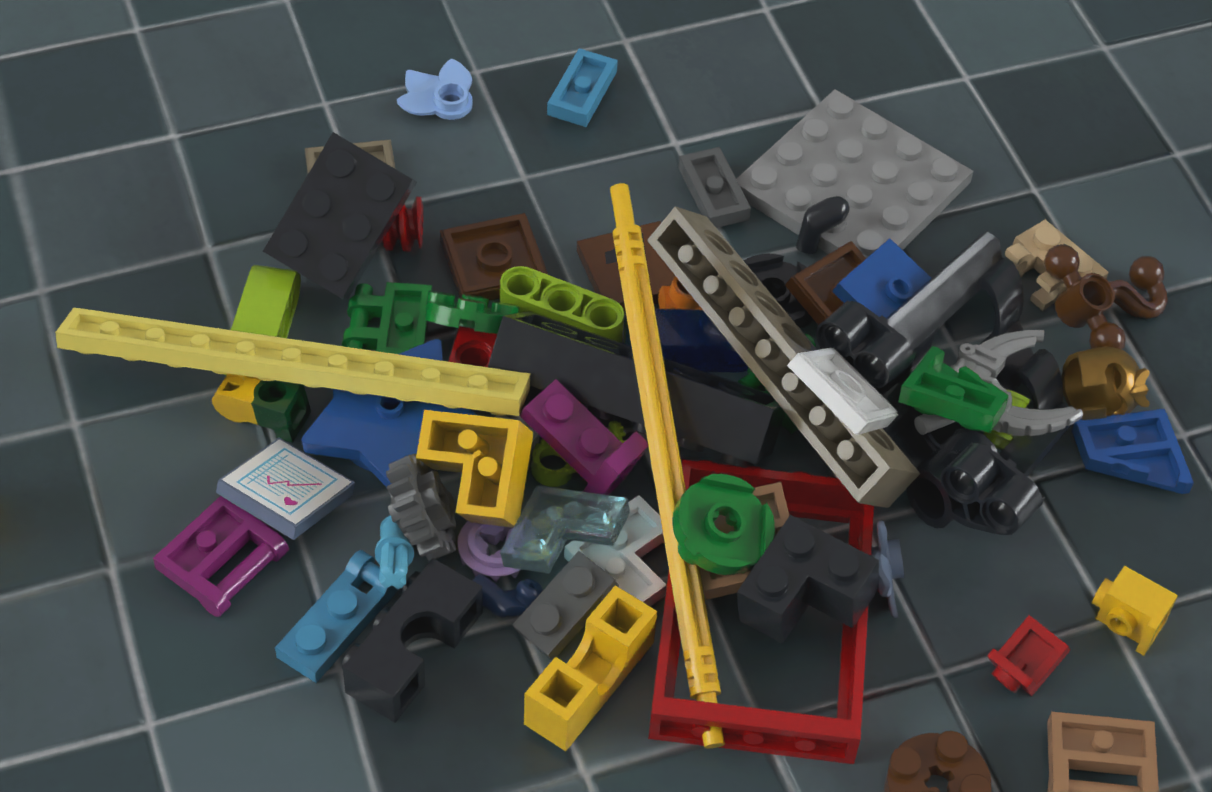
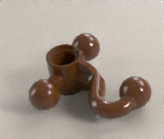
M1066 244L1055 245L1045 255L1044 265L1046 271L1052 277L1062 280L1067 288L1057 296L1055 301L1057 315L1069 327L1081 328L1088 324L1091 329L1089 338L1091 349L1108 346L1123 350L1125 347L1126 338L1124 331L1118 325L1107 322L1103 315V312L1110 308L1113 302L1126 313L1144 319L1156 318L1166 308L1167 291L1162 282L1165 272L1163 264L1154 257H1139L1132 263L1129 269L1131 283L1138 289L1147 291L1149 295V301H1147L1132 285L1124 280L1108 281L1096 273H1089L1081 277L1078 272L1080 258L1078 252L1071 246Z

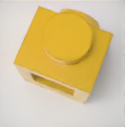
M1124 565L1114 582L1108 578L1104 579L1092 600V604L1100 608L1096 617L1098 621L1107 625L1114 633L1127 636L1139 643L1136 652L1145 656L1165 625L1178 595Z

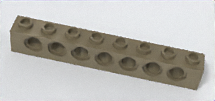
M675 206L647 239L649 244L853 498L861 504L889 508L920 475L919 471L883 428L855 435L787 366L798 353L817 350L816 347L708 217Z

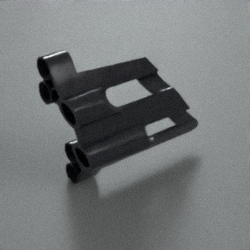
M987 231L982 233L887 318L883 315L878 317L864 305L856 301L847 300L819 324L816 329V338L821 349L834 348L898 411V416L888 427L883 429L920 473L907 487V496L918 517L934 528H944L952 520H955L972 529L999 535H1012L1043 504L1045 496L1042 498L1038 487L1028 476L1070 426L1042 435L1016 436L998 453L995 445L985 435L978 431L964 428L958 422L921 435L915 427L914 420L917 416L923 415V413L918 412L912 406L898 402L903 383L930 350L939 327L981 289L986 290L992 299L995 310V326L993 332L980 344L999 335L1023 331L1019 319L1023 311L1024 294L1019 271L1010 259L1002 258L999 239ZM1030 347L1006 358L1004 368L996 377L1003 388L1014 391L1023 383L1031 394L1034 409L1049 410L1067 407L1063 402V383L1059 366L1049 351L1039 349L1033 354Z

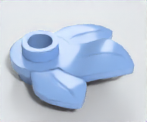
M450 59L443 65L439 76L407 70L405 75L407 94L400 96L397 99V104L404 111L414 115L425 116L435 114L443 119H460L466 116L473 106L472 96L469 92L472 84L471 74L455 59Z

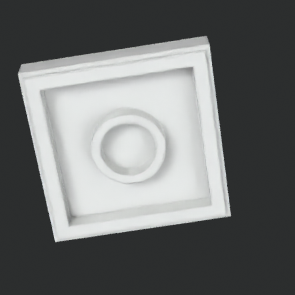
M834 348L798 353L787 365L855 435L888 427L898 416V411Z

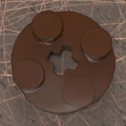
M951 730L941 734H920L903 742L891 754L884 786L885 792H940L937 787L928 788L925 784L929 781L931 775H939L948 781L947 792L992 791L991 775L982 756L972 746L968 745L967 739L962 734Z

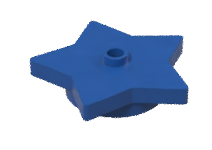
M434 339L399 355L443 361L441 340ZM332 389L333 399L303 435L301 441L304 453L350 459L359 467L372 472L387 488L391 484L386 475V471L390 470L388 464L407 455L417 454L424 410L468 415L477 414L471 409L466 408L452 409L439 404L419 401L404 402L391 397L371 394L357 395L349 391Z

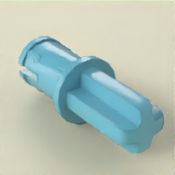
M388 516L380 525V540L375 547V559L380 565V584L385 588L394 586L396 589H400L406 584L408 566L414 558V546L404 536L397 523L392 521L391 516Z

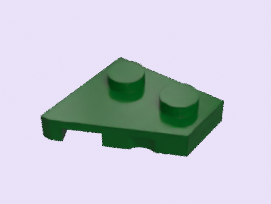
M932 346L903 383L898 402L912 406L918 412L926 415H938L953 420L969 430H982L991 433L1005 412L1009 395L995 385L983 381L977 373L966 366L959 368V372L955 371L943 363L945 352L938 347Z

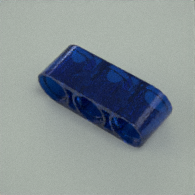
M655 309L663 357L706 372L736 373L748 370L747 364L703 310ZM626 316L624 319V344L631 346Z

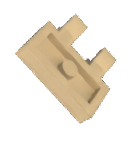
M1046 219L1016 236L1013 245L1007 248L1005 256L1016 266L1020 277L1032 268L1041 274L1036 282L1042 288L1032 294L1030 301L1042 311L1054 304L1057 296L1067 289L1062 280L1052 277L1045 269V255L1053 246L1066 244L1078 252L1080 258L1078 272L1081 277L1089 273H1096L1107 279L1109 274L1106 269Z

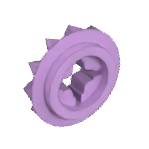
M520 517L518 528L467 521L458 536V551L462 565L470 567L475 577L479 574L491 576L495 583L501 576L511 575L516 579L521 569L531 566L536 551L535 533L529 523L522 517ZM507 536L505 541L506 552L498 550L494 555L488 556V543L496 545Z

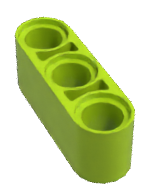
M253 265L250 269L231 330L287 338L299 300L301 287L300 273L295 270Z
M512 267L502 274L500 279L501 303L520 306L519 313L531 311L623 343L624 310L617 301L529 267Z

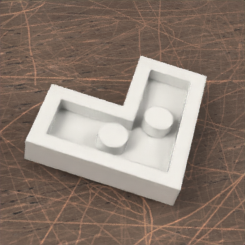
M640 495L564 546V558L568 562L580 551L613 577L618 583L619 588L648 606H652L666 596L667 585L640 559L664 542L660 515Z

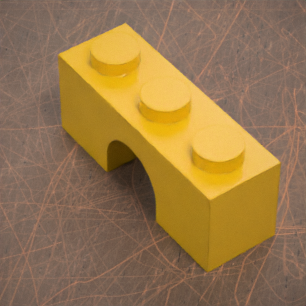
M615 585L586 619L584 636L570 660L565 663L555 657L524 693V725L559 748L567 751L653 645L657 611Z

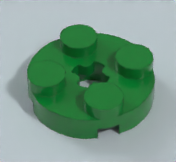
M428 291L425 320L455 328L463 326L475 328L474 331L498 334L503 316L519 313L520 306L492 302V308L488 307L489 298L462 294V298H458V302H454L455 295Z
M711 474L701 478L698 483L691 485L677 501L673 511L672 526L675 538L678 541L679 555L685 562L692 565L697 564L704 570L715 574L735 575L749 572L774 539L775 522L767 502L762 506L759 499L752 494L755 488L738 477L727 474ZM719 515H723L726 517V524L734 526V531H729L727 534L716 528L714 521Z

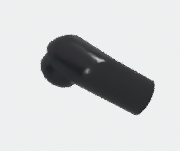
M840 196L826 198L806 210L796 248L806 254L817 253L822 233L841 224L849 214L850 207L846 199Z

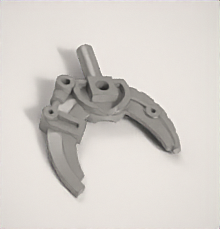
M1024 330L993 337L980 345L964 343L959 347L957 363L950 366L957 372H959V368L966 366L977 373L983 381L995 385L1009 395L1005 412L993 428L997 432H1004L1014 436L1042 435L1061 430L1083 417V411L1081 409L1076 410L1072 406L1049 410L1012 406L1011 392H1007L996 379L997 375L1004 368L1008 356L1020 350L1035 347L1036 342H1043L1044 330ZM926 414L917 416L914 420L915 427L921 435L955 422L938 415Z

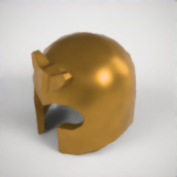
M1105 346L1079 351L1069 355L1062 367L1063 394L1069 407L1072 406L1076 410L1081 409L1083 411L1082 420L1101 419L1118 414L1124 415L1131 413L1137 405L1141 407H1148L1150 405L1145 396L1149 391L1145 383L1150 371L1146 368L1139 369L1134 358L1122 349Z

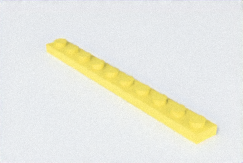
M73 308L55 332L57 348L73 350L81 354H100L121 357L127 361L141 360L167 364L174 368L188 367L209 370L216 374H236L256 377L263 381L276 380L297 383L310 388H331L349 391L357 395L385 396L404 402L419 401L439 404L452 409H473L490 412L499 416H519L530 390V373L81 308Z

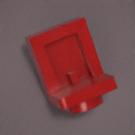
M1028 615L999 651L993 648L987 657L996 667L991 675L1014 694L1021 687L1033 696L1071 649L1037 620Z

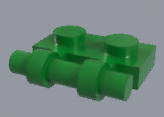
M386 282L385 295L378 296L373 295V287L365 283L358 284L355 288L354 296L349 299L347 314L351 319L349 328L344 330L342 346L400 354L426 343L429 321L425 320V308L428 291H432V285ZM373 317L381 318L380 328L368 327V322Z

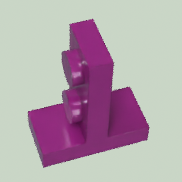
M557 379L526 405L519 415L588 482L579 499L592 511L625 480L648 448V442L637 431L624 443L618 440Z

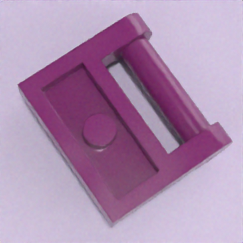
M220 496L156 554L153 560L155 569L199 600L210 614L220 617L231 607L230 600L272 560L279 561L289 551V547L286 541L273 529ZM250 540L258 545L219 584L215 586L208 581Z

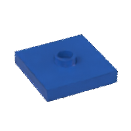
M889 238L842 279L832 292L843 303L847 300L856 301L867 307L878 317L883 315L887 318L926 284L931 277Z

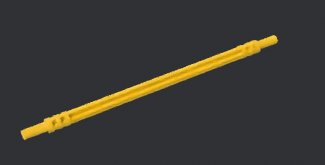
M619 183L610 187L616 228L612 234L690 698L696 699V701L718 703L716 696L721 694L700 569L697 564H689L679 555L678 541L675 538L672 526L675 505L685 493L686 488L641 227L635 224L629 186L625 183ZM710 726V731L702 734L704 748L710 749L725 745L722 727Z

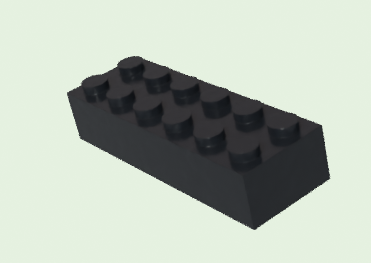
M531 311L503 316L488 368L530 373V386L542 390L557 379L580 403L587 405V409L595 417L613 421L616 415L632 421V429L646 434L632 346ZM663 357L679 446L697 452H703L704 447L722 453L721 460L743 468L748 467L749 463L757 464L773 453L785 412L770 393Z

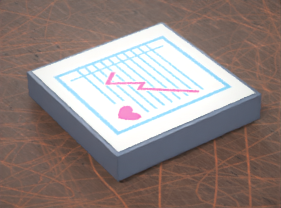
M277 438L220 478L216 493L295 540L353 495L355 482L281 438Z

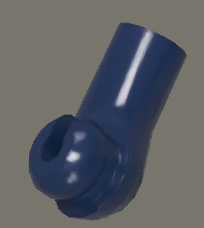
M483 574L477 575L472 580L482 586L483 606L501 618L521 616L543 591L541 585L532 579L520 581L516 589L502 590Z

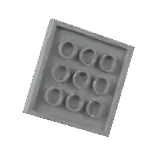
M834 89L736 180L749 205L799 235L804 214L809 207L826 198L834 196L843 197L849 204V214L841 224L822 233L818 248L830 254L852 241L867 258L889 238L903 250L971 183L973 170Z

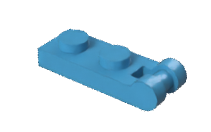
M359 550L351 557L345 571L276 645V658L315 683L322 678L398 591L394 586L385 588L380 584V567L375 564L373 556L363 550ZM364 581L373 586L367 594L357 589Z

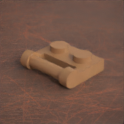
M1051 711L1047 721L1049 760L1047 792H1159L1155 722ZM1069 769L1137 776L1138 786L1069 779Z

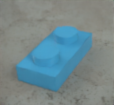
M579 48L547 103V115L587 127L617 73L618 60Z

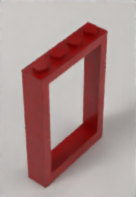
M682 460L686 490L691 485L698 483L701 478L711 474L732 475L743 479L754 488L781 482L789 516L849 523L848 544L871 556L874 506L858 503L838 478L816 476L806 472L791 473L766 470L757 466L743 468L716 464L708 460ZM668 571L648 739L704 746L702 734L710 731V726L722 727L725 745L718 748L854 764L861 740L868 606L853 628L842 623L836 718L674 698L681 637L670 572Z

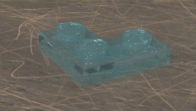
M537 485L500 552L503 566L550 574L567 539L614 546L630 514L628 498Z

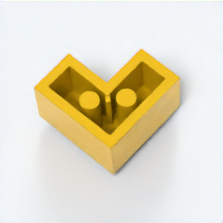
M424 410L416 458L434 470L462 473L455 513L471 523L510 528L519 527L534 432L520 420Z

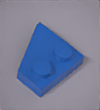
M1165 409L1126 413L1124 415H1110L1107 418L1080 419L1073 425L1072 433L1085 469L1180 494L1190 492L1194 481Z

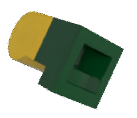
M227 374L212 397L214 408L225 418L233 422H250L272 429L276 438H281L291 443L294 442L311 413L305 387L303 384L276 380L263 381L256 377Z

